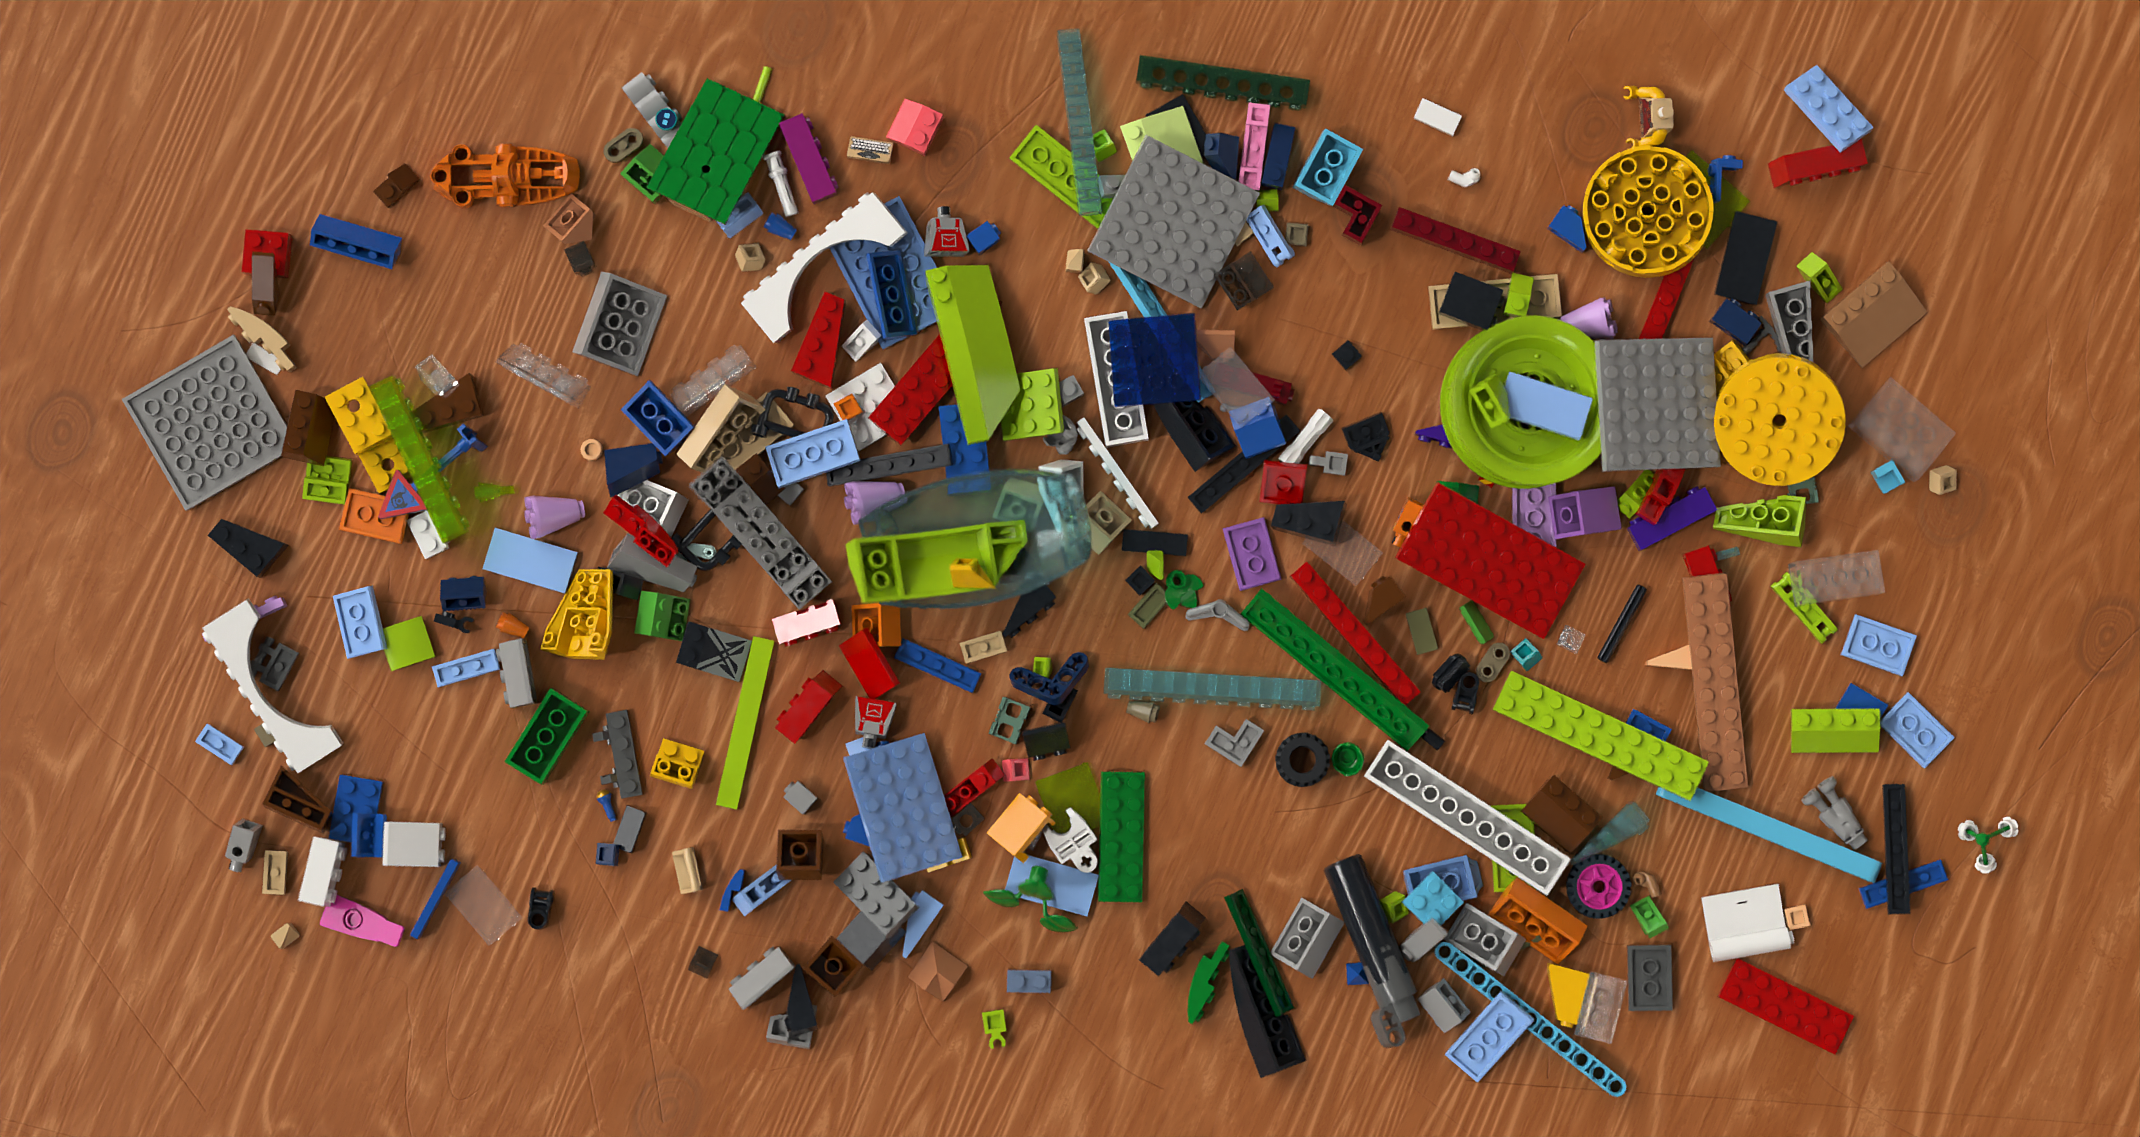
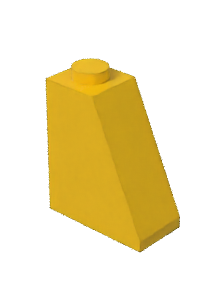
M1548 963L1547 972L1555 1018L1561 1021L1560 1025L1573 1028V1024L1579 1025L1592 975Z

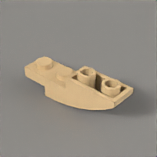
M234 307L227 309L230 312L228 317L235 326L239 324L244 330L241 333L249 343L253 341L257 345L264 341L261 345L269 354L273 352L277 357L275 362L282 371L286 369L291 373L297 368L284 351L290 344L278 331L265 321L246 311Z

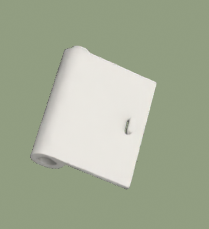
M1779 884L1701 897L1713 962L1790 949L1791 944H1794L1793 933L1788 931L1785 926Z

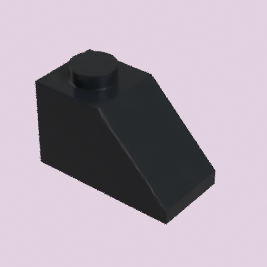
M613 571V593L638 601L644 580Z

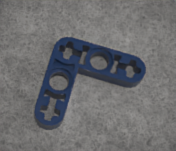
M1077 652L1068 658L1052 680L1022 667L1013 669L1009 674V678L1014 688L1049 704L1058 705L1066 699L1087 672L1089 662L1086 654ZM1064 676H1072V679L1068 682L1061 680ZM1035 683L1043 684L1039 689L1032 688Z

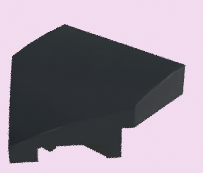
M1381 412L1341 428L1349 449L1379 462L1386 442L1390 438V432Z

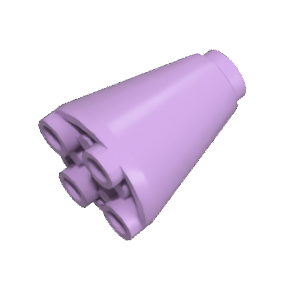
M1605 297L1586 304L1558 319L1581 330L1590 339L1611 340L1615 333H1617L1616 321L1611 319V312H1613L1611 299L1606 300Z
M873 481L844 483L847 495L844 497L846 509H851L853 525L861 524L905 499L902 483Z
M544 496L524 497L527 509L524 511L526 523L531 524V527H529L531 539L546 536L585 517L582 500L577 501L576 499Z

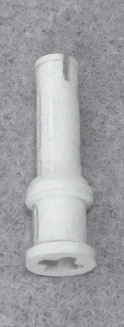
M776 151L764 155L763 159L767 162L770 171L769 177L774 180L785 217H789L799 212L787 181V168H784L780 157L782 153L781 151Z

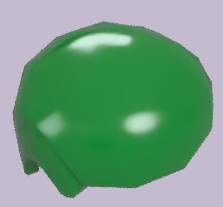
M1351 742L1339 744L1333 750L1331 758L1335 770L1347 777L1356 775L1362 769L1365 761L1361 748Z

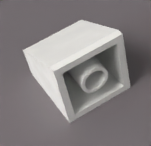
M384 822L383 866L440 867L441 862L445 860V850L441 849L442 841H445L446 829L442 828V823Z

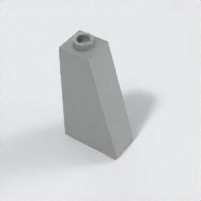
M628 533L613 550L607 566L610 570L684 592L689 586L692 587L697 579V575H695L696 565L675 556L669 567H666L633 542L635 537Z

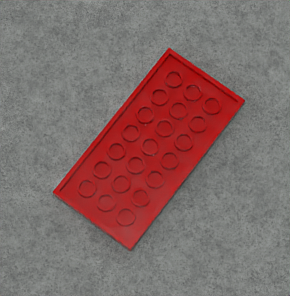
M1438 482L1435 484L1395 557L1397 560L1542 639L1546 637L1586 565L1582 561Z

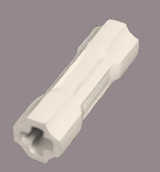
M1318 409L1310 418L1305 428L1278 459L1281 462L1299 464L1305 453L1334 420L1323 410Z

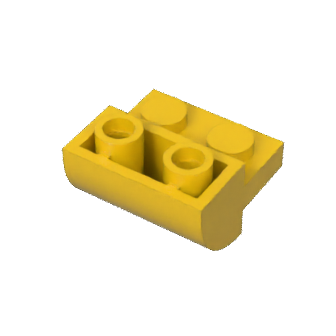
M663 738L650 772V777L692 789L697 779L704 751Z

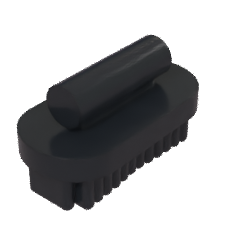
M1459 653L1453 656L1450 655L1433 674V686L1444 693L1450 692L1451 688L1460 680V677L1470 670V664Z

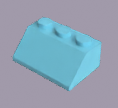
M1324 129L1292 188L1310 198L1333 206L1363 149Z

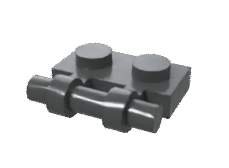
M267 636L264 643H261L258 647L260 650L256 658L250 662L254 678L259 671L263 673L259 680L260 682L280 691L300 653L282 643H279L276 650L271 648L274 639ZM269 654L272 657L267 667H265L262 663L266 655Z

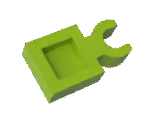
M1004 1009L982 1012L985 1034L991 1033L992 1035L989 1040L990 1048H994L993 1041L995 1039L1001 1040L1002 1047H1005L1006 1041L1001 1035V1032L1007 1031Z

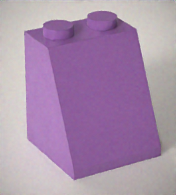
M1615 487L1576 491L1548 497L1555 539L1621 529Z

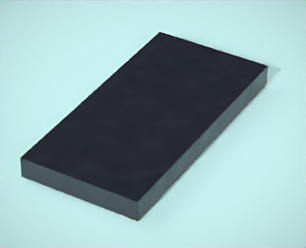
M1735 211L1714 295L1757 305L1777 221Z

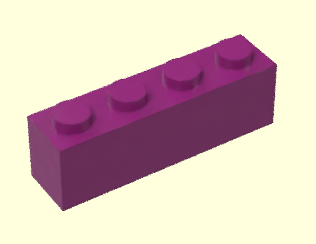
M803 113L780 122L779 125L813 205L837 195L835 189L839 187L835 177H829L827 169L830 166L826 156L821 158L818 151L822 149L818 137L813 138L810 130L814 129L810 118H804Z

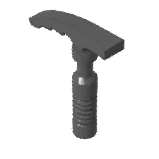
M1759 316L1758 320L1762 323L1764 329H1761L1759 334L1752 338L1742 350L1748 355L1763 337L1765 338L1770 334L1777 347V351L1781 352L1779 340L1774 329L1762 316Z

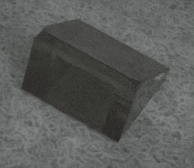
M699 946L690 962L688 970L708 978L718 954Z

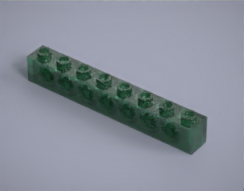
M1140 55L1136 84H1140V87L1145 89H1152L1153 86L1161 87V90L1165 92H1174V89L1183 90L1182 93L1186 95H1195V92L1204 93V97L1216 98L1217 95L1224 96L1225 100L1235 102L1238 99H1245L1248 104L1266 102L1268 103L1267 105L1275 108H1280V105L1289 106L1290 110L1301 111L1302 108L1307 106L1310 80ZM1160 69L1165 73V77L1160 80L1155 79L1153 72ZM1183 73L1186 76V80L1178 83L1175 81L1174 75ZM1198 76H1204L1208 82L1204 86H1199L1195 79ZM1219 79H1225L1228 81L1229 86L1225 89H1220L1216 82ZM1246 82L1249 84L1250 89L1247 92H1241L1238 89V84ZM1262 85H1268L1271 88V93L1263 95L1260 93L1259 88ZM1284 88H1289L1292 91V96L1284 98L1281 96L1280 91Z

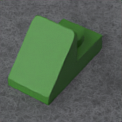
M1649 896L1630 905L1644 934L1648 935L1649 938L1669 929L1663 916Z

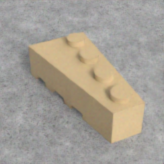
M724 384L687 440L683 443L677 455L690 468L704 473L724 453L723 449L738 439L736 435L744 427L748 428L753 423L751 419L757 413L761 415L766 409L751 395Z

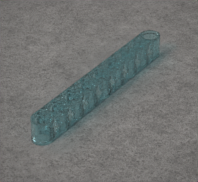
M1079 28L1057 30L1079 216L1097 215L1102 213L1080 30Z

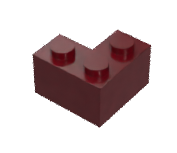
M1344 185L1333 205L1334 208L1351 216L1342 236L1361 246L1383 205Z

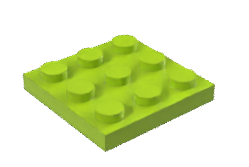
M1058 368L1018 373L1020 393L1014 399L1001 421L1003 441L1063 433L1064 424Z

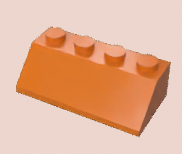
M1518 877L1506 887L1488 913L1489 917L1524 937L1526 943H1530V946L1556 964H1559L1580 943L1587 928L1586 924ZM1536 936H1541L1542 940L1538 942L1532 941Z

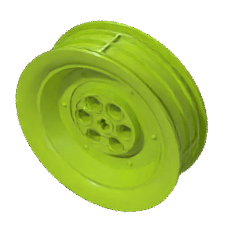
M1522 316L1508 319L1486 331L1483 330L1467 341L1449 364L1440 394V414L1444 432L1460 460L1469 469L1487 481L1516 489H1531L1550 485L1568 479L1588 467L1601 453L1595 343L1581 330L1571 324L1545 316ZM1512 372L1528 378L1533 376L1537 381L1593 399L1581 438L1576 440L1530 424L1528 429H1524L1520 421L1511 418L1491 428L1470 390L1478 382L1496 373L1505 387L1508 374Z

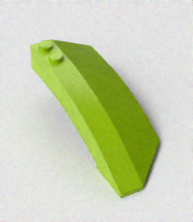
M989 265L942 266L925 270L926 284L939 328L967 444L972 445L989 441L994 430L1008 412L1010 405L1020 393L1010 343Z
M1016 520L922 533L856 538L846 544L850 570L862 602L865 604L944 596L989 589L953 587L950 564L956 558L978 559V563L994 586H996L1001 576L1015 560L1021 548L1028 542L1025 520Z

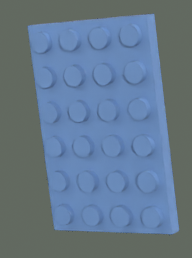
M900 196L884 203L908 232L895 245L890 247L876 241L854 240L840 243L830 248L866 319L881 335L882 330L866 256L867 253L900 250L917 332L937 322L925 275V270L937 267L931 256H924L925 244ZM882 335L878 342L882 350L907 337L884 341Z
M925 733L843 757L881 883L962 858Z

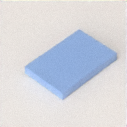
M373 586L334 595L333 600L347 659L387 649Z
M1854 614L1841 655L1903 676L1917 635Z
M1909 692L1880 719V726L1922 768H1926L1955 738Z

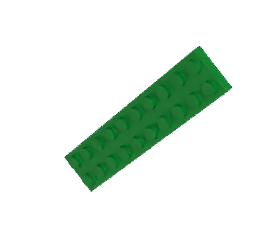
M1262 588L1242 611L1241 615L1406 751L1428 729L1429 725L1422 718L1413 713L1405 704L1391 695L1388 690L1380 686L1372 677L1358 668L1355 663L1347 659L1339 650L1330 645Z

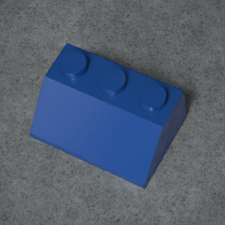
M651 380L621 409L664 456L673 453L688 438L695 427Z

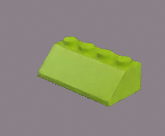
M1791 709V753L1879 752L1880 709Z

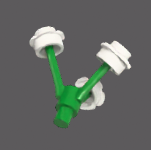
M2011 817L2003 818V821L1998 825V830L1989 834H1978V827L1971 820H1966L1965 823H1961L1958 827L1960 839L1967 841L1976 839L1977 844L1981 846L1982 854L1977 857L1975 868L1984 874L1990 873L1997 867L1995 858L1986 851V846L1990 843V839L1999 834L2003 837H2015L2019 832L2017 821L2011 819Z

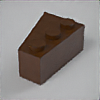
M471 373L466 374L413 411L418 432L423 434L484 416Z
M282 765L280 766L262 803L263 806L324 834L333 816L331 810L307 790Z

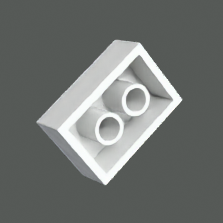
M313 837L299 901L320 906H330L331 903L335 902L337 890H334L336 881H340L342 869H339L341 860L344 861L347 855V848H344L345 843Z

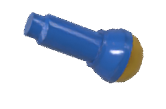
M600 790L596 795L597 801L603 805L610 822L617 820L610 802L611 793L608 790Z

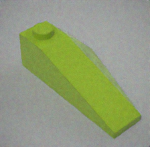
M1782 495L1777 496V499L1766 501L1761 499L1750 504L1739 503L1718 507L1713 529L1778 545L1801 547L1805 530L1806 497Z

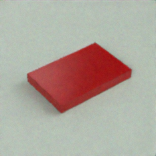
M867 627L839 645L870 699H877L900 684Z

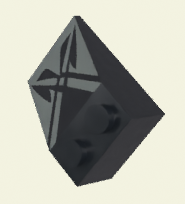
M688 621L676 663L740 682L752 641Z

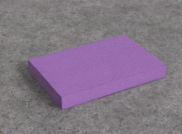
M1264 517L1222 529L1240 591L1281 580Z

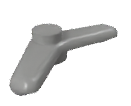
M1222 599L1186 611L1187 620L1215 616L1225 619L1243 631L1249 629V621Z

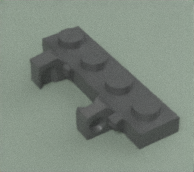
M628 710L606 713L607 725L602 726L603 732L592 733L594 742L607 740L608 745H611L615 768H612L613 774L600 776L601 784L613 783L614 788L619 787L621 799L643 795Z

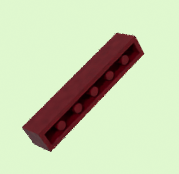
M1401 207L1398 208L1390 229L1391 231L1509 274L1513 273L1521 252Z

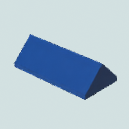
M901 251L867 253L866 256L884 341L917 335Z

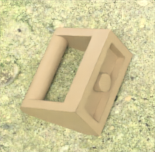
M694 847L672 852L681 894L703 890Z

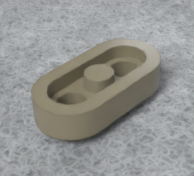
M629 128L609 141L604 147L606 159L612 163H618L639 149L643 144L641 132L635 128ZM631 136L636 137L635 143H629ZM613 149L619 150V154L617 156H613L611 154V151Z
M1495 643L1487 650L1476 667V675L1480 681L1491 682L1497 677L1510 656L1509 648L1505 644ZM1497 649L1503 652V656L1500 658L1495 655ZM1485 667L1491 669V674L1488 676L1483 673Z

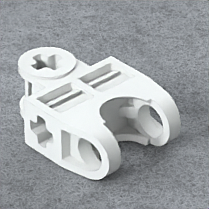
M1070 807L1066 810L1071 822V828L1068 832L1059 834L1054 830L1051 831L1047 824L1042 830L1051 850L1061 864L1071 858L1081 872L1088 873L1097 866V856L1090 847V844L1095 842L1097 837L1087 822ZM1083 856L1086 858L1091 857L1090 865L1086 863L1081 864Z

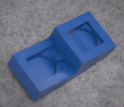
M740 869L729 882L719 910L730 911L733 891H742L745 870Z

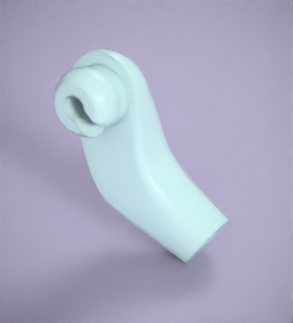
M691 543L687 546L696 557L711 559L717 553L712 545ZM678 553L677 555H675L687 561V559L682 554Z

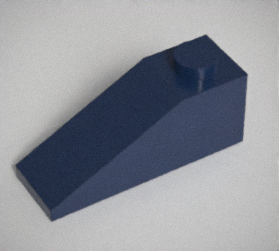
M1274 123L1261 186L1282 190L1295 127Z

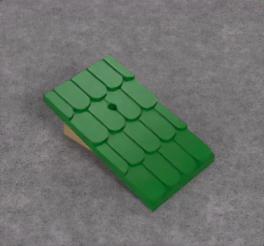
M707 78L663 159H661L647 188L667 197L671 204L710 222L713 219L726 225L779 128V123L782 122L785 115ZM710 168L708 173H704L705 169Z

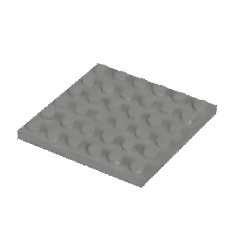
M1145 135L1087 251L1202 308L1260 193Z
M235 335L228 337L122 399L185 511H189L281 457L287 424Z
M1713 338L1595 341L1602 471L1721 467L1720 448L1714 429L1717 397Z

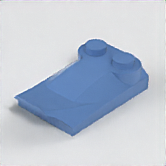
M1467 855L1403 870L1408 895L1432 871L1462 901L1476 898L1479 890L1483 887L1478 863Z

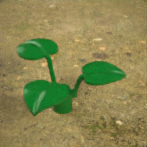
M1032 866L1029 879H1025V882L1018 885L1019 893L1017 894L1007 890L983 891V894L990 901L1003 907L1018 906L1020 902L1018 899L1022 894L1043 900V916L1045 918L1040 919L1043 927L1060 933L1078 929V926L1076 927L1075 923L1070 919L1047 913V901L1053 899V893L1046 884L1048 870L1044 867Z

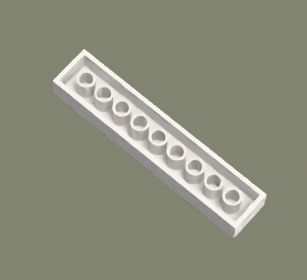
M1387 740L1364 775L1546 895H1548L1570 861L1569 857L1389 740Z

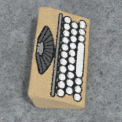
M851 136L847 158L890 164L893 143Z

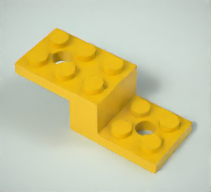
M364 377L325 396L354 454L360 457L379 494L389 489L396 470H399L407 480L418 474L389 418L383 414ZM352 400H357L360 403V408L356 412L349 410V403ZM386 459H392L394 462V467L390 471H385L383 468V462Z

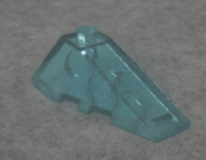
M1629 801L1569 861V864L1575 865L1637 833L1641 835L1649 827L1647 823L1650 819L1635 802Z

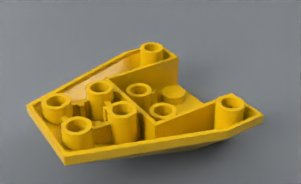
M578 570L546 628L540 648L542 651L571 659L604 660L612 633V570Z

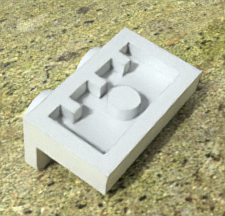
M428 509L407 520L425 559H429L449 549L447 543L450 542V539L445 530L441 532L438 525L441 521L436 511L432 512L431 509Z

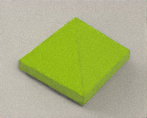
M1034 657L1033 672L1049 679L1053 670L1051 658Z

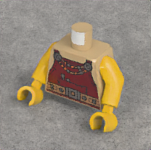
M1625 86L1624 89L1630 90L1629 96H1623L1625 99L1640 97L1641 141L1629 138L1626 140V143H1633V147L1662 144L1666 135L1674 127L1672 99L1665 98V94L1657 87H1640L1638 89L1636 86Z

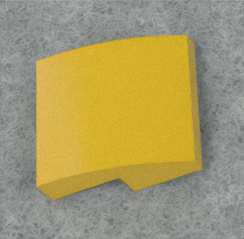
M1735 339L1714 353L1717 395L1725 381L1736 369L1750 361Z

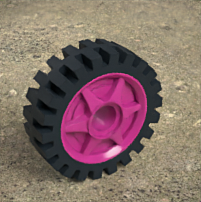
M1602 854L1590 855L1579 860L1571 868L1567 876L1566 892L1570 903L1581 914L1596 919L1608 918L1617 914L1627 904L1631 894L1630 876L1626 868L1616 859ZM1597 880L1602 881L1604 884V889L1600 893L1595 892L1593 889V884Z

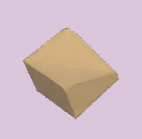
M759 243L738 246L735 257L741 271L761 270L765 257Z
M1083 249L1069 250L1067 252L1066 272L1081 273L1083 271Z
M1093 262L1078 276L1086 291L1092 294H1098L1111 281L1102 265Z
M1947 465L1930 470V491L1942 495L1956 490L1957 470Z
M286 923L274 932L271 938L279 949H284L296 940L300 934L292 923Z

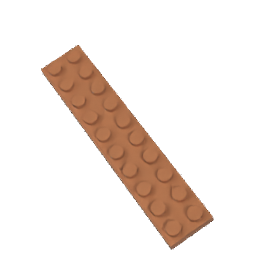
M1727 573L1683 577L1700 757L1709 761L1702 776L1703 787L1707 792L1748 787Z

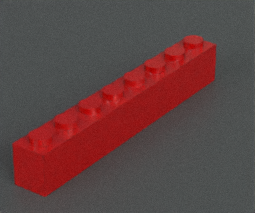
M1307 561L1289 576L1396 699L1407 705L1421 692Z

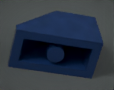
M1223 133L1206 134L1204 156L1211 168L1232 179H1236L1239 137Z

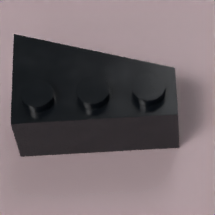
M1186 901L1142 954L1139 961L1157 976H1160L1163 971L1168 973L1175 964L1172 960L1176 955L1180 958L1187 950L1186 943L1189 940L1194 942L1201 931L1198 929L1206 917Z

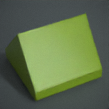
M1277 189L1257 191L1260 193L1256 200L1257 208L1265 205L1268 212L1279 211Z

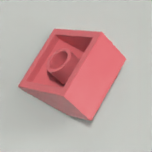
M905 99L886 138L925 156L944 118L943 114L925 105Z

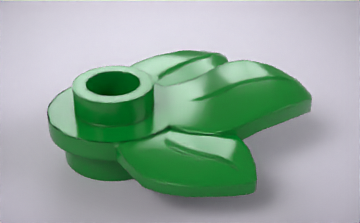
M1179 570L1170 572L1166 577V584L1168 586L1165 592L1166 603L1172 610L1177 608L1179 604L1186 608H1195L1197 606L1195 591L1204 586L1202 581L1196 575H1185ZM1174 578L1179 580V585L1174 584Z

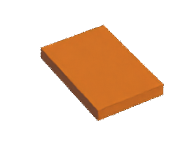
M349 488L339 530L402 544L409 514L380 519L378 515L386 496Z

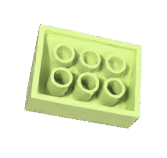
M1184 106L1120 126L1132 161L1145 135H1148L1203 163Z

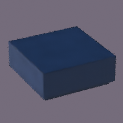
M597 843L596 864L618 866L620 845Z

